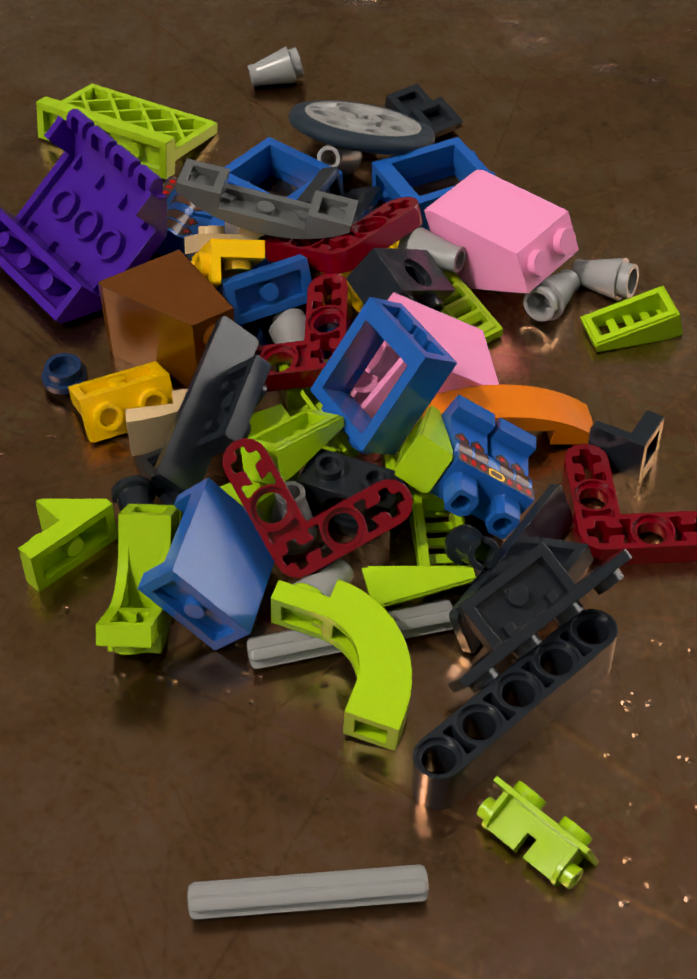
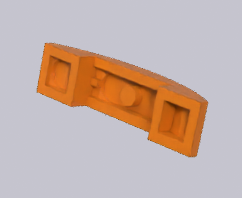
M500 384L459 388L437 393L428 405V407L434 406L442 414L459 394L495 414V423L501 417L524 431H546L551 445L588 444L590 428L593 425L589 409L583 402L560 392L533 386Z

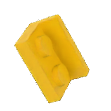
M211 238L192 257L190 262L216 289L221 285V279L249 271L264 260L265 240Z
M156 361L68 386L72 404L81 414L87 437L92 443L128 433L125 409L173 404V388L169 373Z

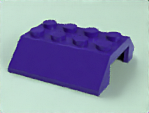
M79 109L70 110L66 120L58 116L44 135L65 152L17 216L0 207V267L60 324L103 310L98 281L148 262L167 237V196L163 193V179L146 165L141 164V161L122 145H117V141L99 126L94 125V122Z

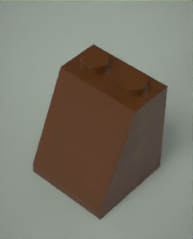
M180 250L98 281L109 351L113 356L135 366L156 361L169 373L171 382L188 389L217 320L227 316L235 322L234 308Z

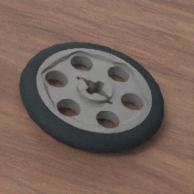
M315 100L293 106L288 115L290 124L300 133L317 141L354 151L400 155L432 145L435 142L434 131L425 123L407 114L375 105L339 100Z

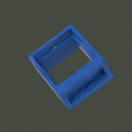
M268 137L224 168L230 169L229 184L265 193L269 192L256 187V185L270 175H273L299 188L286 197L297 200L322 168L331 166ZM339 170V174H340V178H341V182H342V186H343V172Z
M459 137L416 149L407 154L395 155L372 162V187H382L383 196L378 201L380 206L397 198H416L419 202L423 220L422 225L419 227L430 231L424 210L454 186L419 196L413 187L455 175L461 182L475 170H484L492 175H495V173L490 171L478 159L476 153L470 150Z
M369 297L310 391L323 405V412L344 417L345 426L342 429L348 434L347 439L352 447L367 455L372 453L395 455L455 368L457 362L402 303ZM385 340L408 366L371 419L351 396L350 392Z

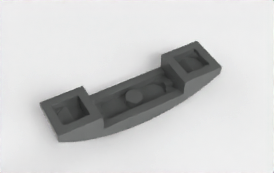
M188 158L176 182L175 191L208 214L237 227L275 237L322 239L348 234L358 206V200L318 190L315 191L310 204L229 184L230 169Z

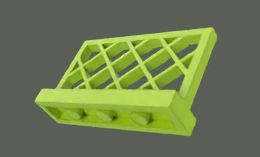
M93 83L61 101L46 96L36 101L39 138L48 140L44 135L58 116L66 120L70 110L79 109L94 122V125L99 126L117 141V145H122L138 158L141 164L146 165L163 179H168L175 174L176 160L217 134L218 122Z

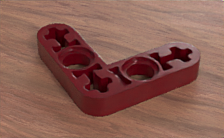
M402 197L383 204L353 223L348 234L322 239H291L263 235L260 237V240H265V257L268 261L277 262L301 254L307 258L310 270L341 274L354 270L373 248L390 247L421 226L423 220L418 200L413 197Z
M327 273L318 276L309 284L304 340L257 346L254 356L259 355L272 366L283 361L292 363L284 371H269L265 381L267 385L266 392L313 386L327 362L325 363L324 350H331L333 354L352 323V298L344 276L337 273ZM332 294L331 301L333 305H326L325 301H327L328 295ZM328 323L339 324L333 331L326 333L317 331L321 326Z
M247 438L236 440L227 447L223 455L222 465L226 476L275 564L282 573L290 577L301 578L310 575L401 524L408 518L412 510L413 499L408 488L397 480L384 479L373 483L306 521L268 451L260 442ZM242 447L248 453L257 451L260 454L261 460L255 464V467L261 479L268 472H271L276 481L274 484L260 487L249 498L246 497L242 490L243 486L252 485L248 475L244 471L235 473L231 467V464L237 461L235 451ZM385 488L389 494L399 492L402 498L396 504L399 513L393 517L386 511L374 515L371 519L377 524V527L368 532L365 518L354 507V503L363 499L365 509H369L379 503L380 496L378 492L381 489ZM269 492L278 493L285 499L287 504V512L284 518L276 523H267L261 520L256 511V504L259 498ZM339 513L352 515L358 525L356 536L347 543L335 542L328 533L330 519ZM318 524L321 539L332 549V552L322 557L320 547H317L306 554L308 564L304 567L299 568L295 562H290L286 565L282 556L289 552L286 543L295 539L299 545H304L315 539L308 532V529Z
M579 444L568 449L564 459L563 482L567 501L573 516V533L576 543L589 544L594 559L591 564L599 566L625 548L632 558L624 565L697 562V511L621 514L606 453L600 447L592 444ZM583 466H587V469L592 472L591 479L584 480ZM589 497L597 498L603 501L606 506L599 509H590L582 505L580 501ZM644 532H654L659 534L664 541L655 545L643 542L638 535ZM675 533L678 534V536H677V541L674 540V539H675ZM625 535L628 536L627 543H624ZM598 538H602L604 543H599Z

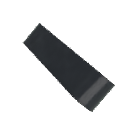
M597 609L580 611L422 738L414 747L412 755V792L417 802L427 809L437 811L449 809L456 805L601 681L612 668L618 635V626L612 616ZM472 738H481L484 740H475ZM431 771H442L446 774L438 775L431 773Z

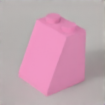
M475 170L424 210L432 233L466 249L464 266L456 274L469 289L529 294L579 250L576 234L567 210L484 170Z
M392 293L388 301L402 303L457 362V365L437 393L472 386L499 385L483 330L399 294ZM385 340L350 392L351 396L371 419L408 366Z

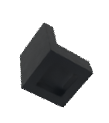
M647 410L631 433L615 426L595 421L590 428L588 444L600 447L606 453L611 470L639 481L659 451L665 417Z

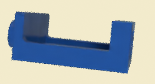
M301 254L277 262L268 261L265 257L253 269L221 279V285L216 290L234 308V320L240 326L306 304L307 290L312 282L308 260Z
M208 477L177 496L174 506L183 513L166 559L163 563L143 573L137 589L213 650H217L251 633L274 565V560L245 508Z

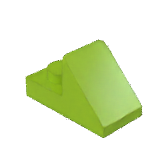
M107 499L36 500L35 503L43 532L34 535L28 542L18 548L26 581L40 592L118 538L113 504Z

